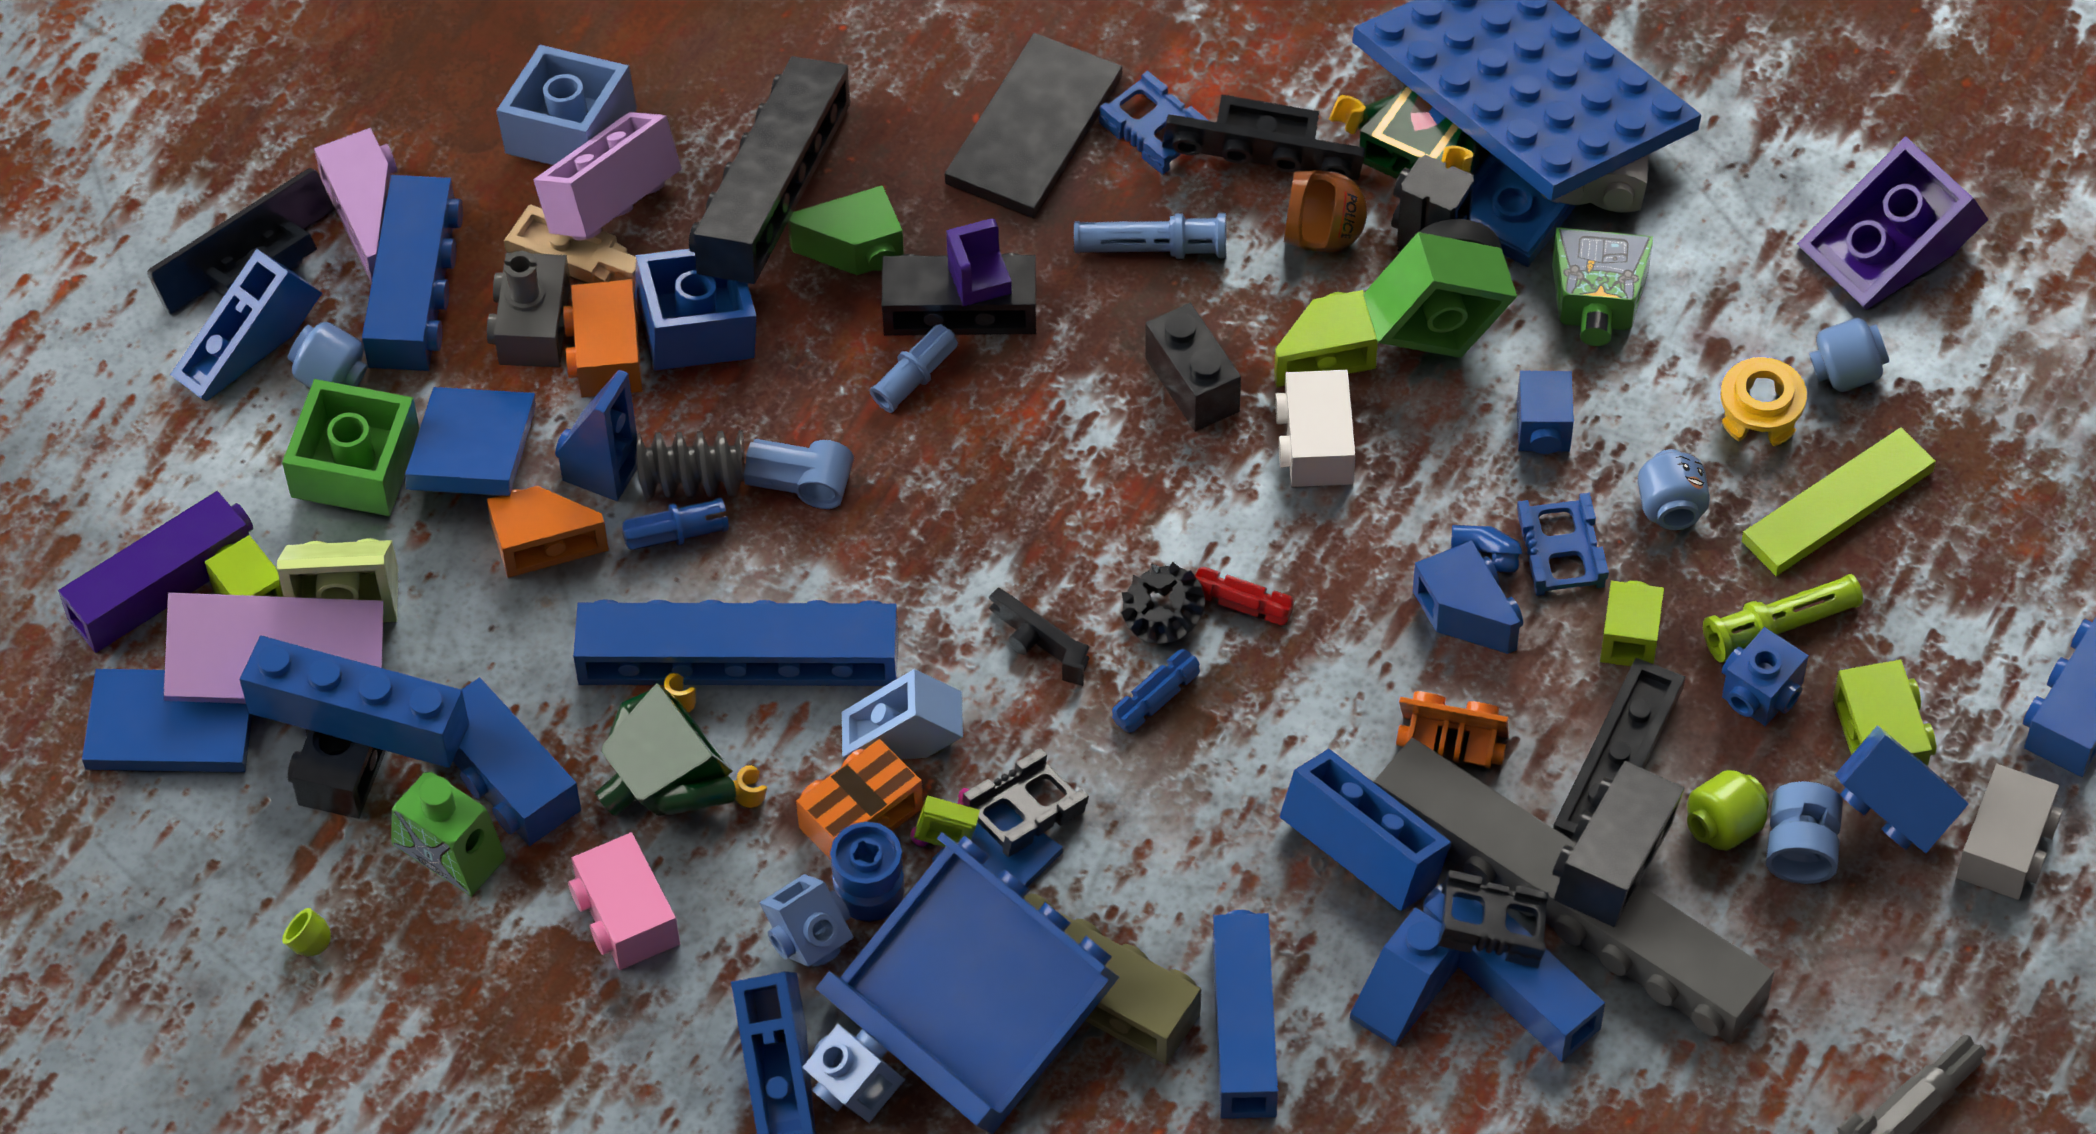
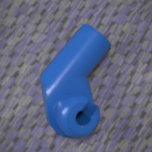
M1452 525L1451 548L1473 541L1479 552L1492 553V562L1498 572H1516L1519 569L1518 556L1522 554L1520 543L1491 526Z

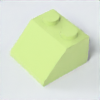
M366 538L357 542L342 543L310 541L305 544L286 545L279 556L277 572L284 597L383 601V622H397L398 565L392 540L379 541Z

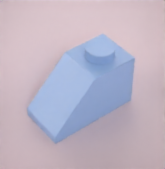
M916 669L911 670L842 711V757L845 759L858 749L868 748L878 739H881L900 759L927 758L963 737L962 691Z

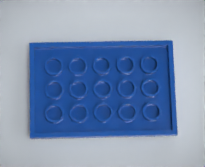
M1412 0L1354 27L1352 43L1550 201L1699 130L1702 114L1553 0Z

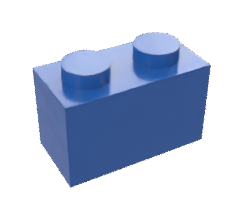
M1878 725L1835 774L1841 784L1845 786V789L1839 795L1864 816L1872 809L1887 822L1881 828L1882 831L1905 850L1914 843L1924 853H1927L1969 804L1957 790Z

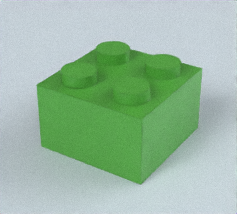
M1418 232L1363 294L1378 343L1459 358L1463 357L1517 298L1502 248Z
M314 379L282 461L290 497L390 516L420 430L414 398Z

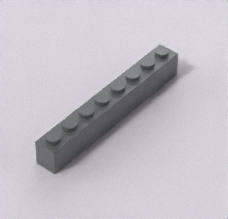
M1413 737L1373 781L1377 786L1451 841L1446 858L1464 869L1466 874L1482 877L1481 884L1487 885V882L1508 886L1511 891H1514L1516 886L1519 885L1549 892V898L1546 903L1545 923L1554 928L1556 934L1563 941L1573 946L1580 945L1600 959L1601 963L1610 972L1619 976L1626 975L1644 987L1648 995L1656 1002L1665 1006L1671 1005L1690 1017L1694 1025L1705 1034L1719 1036L1732 1044L1769 998L1774 975L1772 969L1640 884L1615 927L1554 901L1553 899L1560 878L1552 875L1555 863L1565 844L1574 848L1576 843ZM1519 911L1526 916H1534L1531 913Z

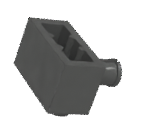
M526 251L506 252L503 273L496 272L494 275L493 299L494 303H498L497 314L490 313L487 322L488 344L496 345L499 365L560 367L565 334L563 306L569 305L571 291L567 255L531 254Z

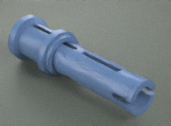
M1177 213L1175 216H1170V221H1074L1075 254H1080V252L1127 253L1170 251V256H1175L1176 259H1183L1185 254L1216 253L1218 258H1226L1227 254L1226 213H1218L1216 218H1185L1183 213Z

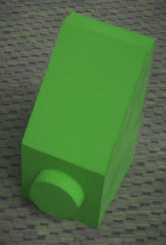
M883 185L795 211L788 221L789 241L793 252L855 275L873 270H882L883 256H900L904 254L903 231Z

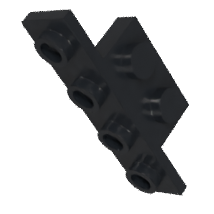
M1222 94L1217 122L1168 115L1162 147L1174 149L1184 155H1197L1200 153L1223 157L1225 160L1236 164L1252 162L1270 165L1283 172H1295L1298 170L1328 171L1342 174L1351 180L1359 181L1365 156V148L1315 139L1320 111Z
M312 168L306 169L149 268L147 275L165 311L172 314L211 288L224 296L256 249L290 270L297 268L302 263L303 258L316 251L317 248L310 233L304 229L335 210L319 173Z

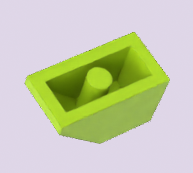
M1363 290L1349 293L1335 292L1311 301L1275 349L1274 380L1276 387L1285 386L1286 372L1348 370L1349 374L1376 369L1378 341L1363 296Z

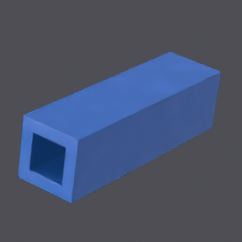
M1443 883L1435 887L1423 903V912L1442 923L1444 906ZM1453 897L1452 916L1456 920L1476 925L1482 924L1483 906L1480 902ZM1506 912V928L1510 932L1533 937ZM1474 945L1470 953L1460 951L1458 967L1559 1061L1563 1062L1601 1029L1605 1002L1546 948L1538 968L1505 961V952L1498 956L1495 954V950L1492 953H1487L1485 948L1482 951H1477Z
M1234 910L1227 914L1213 915V963L1220 1118L1277 1117L1278 1083L1269 913L1255 914L1248 910Z

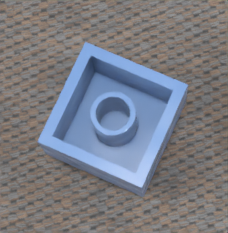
M539 45L496 112L505 154L555 165L628 112H635L637 106L628 65Z

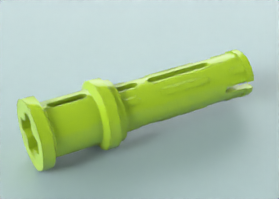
M1848 574L1841 579L1801 591L1798 594L1767 605L1762 602L1751 601L1744 605L1742 611L1722 618L1716 615L1706 617L1703 621L1704 638L1715 660L1725 662L1737 647L1740 646L1745 649L1764 627L1777 635L1846 609L1859 607L1863 604V592L1855 576ZM1822 600L1825 601L1823 603L1803 609L1801 611L1794 612V610H1797L1799 608L1814 604ZM1738 630H1743V631H1741V632H1738V633L1733 634V632H1736V631H1738Z

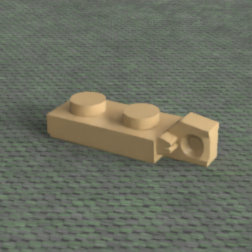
M530 204L504 240L505 249L508 253L526 251L531 254L567 255L570 276L588 283L632 280L635 292L636 257L629 255L626 252L627 248L617 243L615 235L601 231L590 239L574 240L572 236L550 234L542 208Z

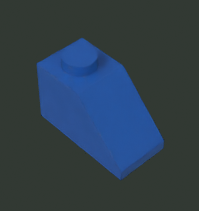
M1416 907L1412 910L1383 947L1350 1013V1019L1395 1047L1400 1043L1458 968L1460 951L1438 946V937L1442 930V923Z

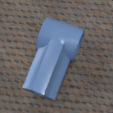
M754 439L753 442H750L746 454L744 481L746 485L797 493L798 497L810 506L820 509H832L841 504L854 456L846 446L831 440L814 441L809 448Z

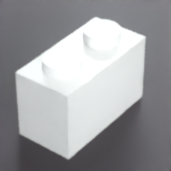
M1348 370L1286 372L1285 393H1276L1275 407L1277 424H1286L1287 436H1279L1280 467H1290L1291 487L1354 484L1355 446Z

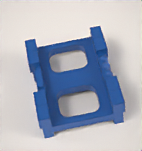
M1149 71L1142 74L1141 80L1109 104L1105 102L1101 105L1099 123L1119 140L1124 137L1127 142L1131 141V145L1133 147L1137 146V150L1142 152V159L1162 175L1170 170V162L1181 155L1174 149L1162 147V142L1155 137V134L1166 126L1167 116L1177 115L1209 120L1192 106L1185 109V104L1174 95H1169L1168 87ZM1137 94L1145 95L1157 105L1156 108L1141 119L1132 118L1120 108Z
M1590 492L1579 494V500L1536 506H1529L1528 500L1518 501V518L1523 540L1527 547V554L1529 555L1530 571L1536 596L1545 595V591L1591 585H1596V588L1605 587L1609 571L1603 546L1597 547L1593 527L1596 516ZM1567 512L1572 516L1575 528L1573 533L1547 536L1542 532L1539 521L1541 515ZM1577 555L1582 559L1585 570L1584 576L1568 579H1556L1552 576L1549 564L1551 558Z

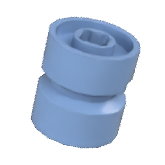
M1805 781L1782 785L1773 792L1770 814V827L1772 830L1769 833L1766 866L1772 874L1780 879L1802 884L1823 882L1836 874L1840 844L1837 835L1840 833L1843 800L1838 792L1831 787Z

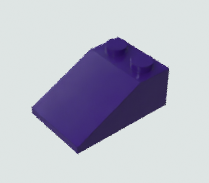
M1905 136L1797 245L1867 310L1951 257L1989 219L1966 190Z

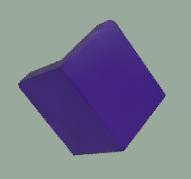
M992 218L946 230L948 268L963 306L1012 294V281L999 250V228L995 219Z

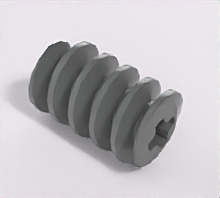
M743 430L738 431L734 445H729L724 432L718 431L713 446H708L702 431H697L692 446H687L682 432H676L671 447H666L661 432H655L651 447H645L641 434L638 433L637 474L642 492L647 499L654 497L658 484H661L667 498H673L679 483L682 484L688 498H694L700 483L703 484L708 497L716 496L721 482H723L730 497L737 495L741 482H744L745 450Z

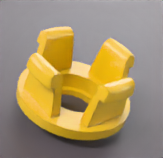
M1759 357L1741 361L1726 373L1722 381L1720 397L1725 410V418L1722 419V425L1737 441H1741L1750 429L1768 432L1769 441L1773 446L1786 442L1795 434V422L1802 415L1806 405L1807 389L1802 377L1791 366L1776 359ZM1756 378H1767L1774 380L1775 392L1780 397L1772 402H1761L1751 397L1747 391L1752 388Z

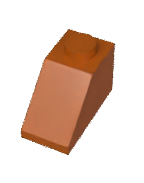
M540 486L523 490L513 489L510 496H497L487 499L492 529L508 578L609 551L602 513Z

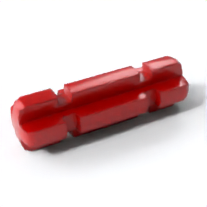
M1200 567L1197 570L1195 576L1203 588L1205 600L1212 601L1213 597L1218 598L1219 605L1254 617H1259L1260 613L1265 614L1264 620L1278 625H1286L1290 619L1294 605V599L1290 595L1275 590L1272 592V595L1266 593V587L1228 574L1225 576V579L1221 578V572L1207 567Z

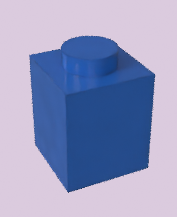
M1520 370L1517 392L1518 451H1535L1540 454L1570 452L1574 424L1572 371Z

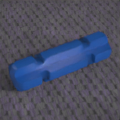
M1186 649L1175 652L1166 660L1168 663L1167 667L1164 665L1158 667L1131 691L1133 694L1132 698L1126 696L1113 707L1112 719L1116 725L1120 726L1127 733L1134 732L1146 721L1143 717L1144 715L1152 716L1181 690L1178 685H1187L1199 674L1200 663L1195 656Z

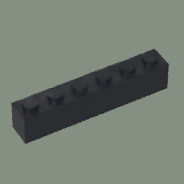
M791 56L782 74H777L774 77L766 103H760L752 129L750 132H744L736 158L733 162L729 161L726 164L720 187L717 192L710 193L705 214L701 221L695 222L691 228L689 250L695 253L696 272L698 275L750 284L756 283L850 107L848 65Z

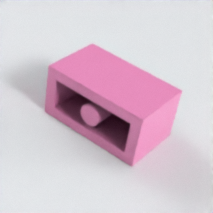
M632 832L571 857L575 879L568 881V886L574 902L580 912L589 909L595 923L590 924L594 941L602 955L611 952L619 970L680 945L676 917Z

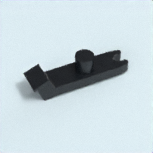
M997 588L989 596V599L994 602L989 609L1001 620L1016 629L1008 638L1012 648L1019 654L1026 655L1037 644L1062 662V681L1083 686L1084 672L1090 659L1087 656L1089 646L1074 640L1015 597Z

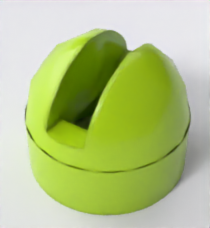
M306 908L299 912L289 923L283 934L282 942L299 955L316 956L327 949L331 940V933L324 918L311 908Z

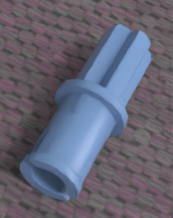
M941 324L935 325L909 352L902 351L897 357L898 363L876 385L869 389L874 401L885 411L894 412L897 406L919 384L926 385L931 380L930 373L957 347L958 342L955 334Z

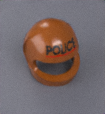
M1320 170L1294 172L1284 242L1304 250L1336 252L1352 245L1360 237L1367 219L1366 199L1358 185L1350 178L1339 173Z

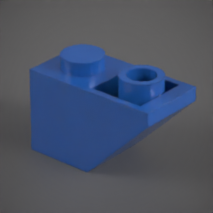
M1473 541L1415 563L1413 593L1436 632L1507 654L1517 650L1519 629L1523 626L1521 610L1514 598L1505 597L1499 587V577L1493 562L1487 556L1481 557Z

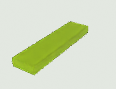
M1900 427L1744 530L1741 542L1777 576L1934 472L1936 461Z

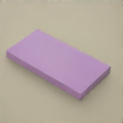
M168 593L164 701L246 704L239 679L260 635L382 668L383 601Z

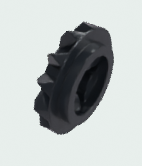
M1174 562L1170 566L1162 567L1151 563L1150 570L1140 576L1133 575L1132 584L1128 591L1122 592L1123 611L1121 614L1128 628L1138 638L1150 643H1169L1184 637L1197 625L1205 607L1204 591L1196 576L1191 570L1187 571L1180 568ZM1154 592L1155 594L1159 593L1162 596H1166L1170 593L1169 599L1175 612H1171L1168 608L1165 610L1161 606L1153 610L1155 605L1150 594Z

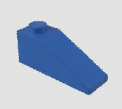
M256 249L170 375L207 402L292 337L320 298L322 292L289 268Z
M618 370L581 412L572 429L567 428L562 432L555 451L556 457L559 458L562 481L617 502L637 470V430L629 374L622 370Z
M780 972L732 981L731 987L757 1134H816L811 1075L802 1068L809 1059L797 973Z

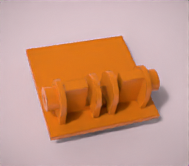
M1415 691L1413 699L1400 697L1399 703L1403 718L1411 719L1410 726L1399 725L1396 746L1404 747L1413 737L1434 751L1438 727H1441L1442 732L1438 754L1442 757L1445 754L1449 729L1458 731L1453 762L1459 763L1465 732L1469 733L1464 763L1491 769L1492 764L1503 765L1506 744L1496 743L1497 736L1509 738L1510 732L1508 717L1498 715L1499 707L1474 701H1468L1466 709L1445 705L1446 698L1444 696Z

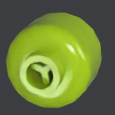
M1725 770L1690 793L1687 801L1688 828L1698 841L1718 850H1730L1764 828L1769 807L1767 793L1761 783L1751 775L1735 770Z

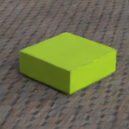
M927 795L917 821L914 838L943 847L946 846L937 839L942 832L956 843L964 835L971 840L980 810Z

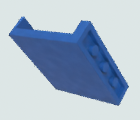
M942 832L937 838L946 846L941 854L842 976L839 977L829 971L815 989L976 1126L990 1134H994L1120 977L1106 966L1112 956L1087 936L1079 944L1064 932L1071 922L1046 902L1038 910L1024 899L1030 889L1005 868L997 876L983 864L990 857L985 851L965 835L956 843Z

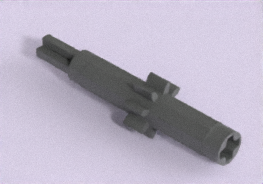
M1963 1035L1932 1065L1924 1066L1914 1077H1910L1865 1120L1854 1112L1837 1128L1838 1133L1916 1134L1954 1095L1955 1088L1983 1062L1982 1058L1986 1055L1985 1049L1982 1045L1974 1044L1971 1036Z

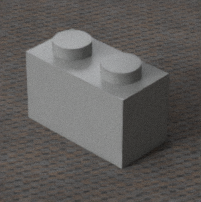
M1996 763L1965 844L1956 878L2019 900L2026 880L2036 884L2047 855V852L2038 850L2042 836L2053 840L2063 809L2053 806L2059 785Z

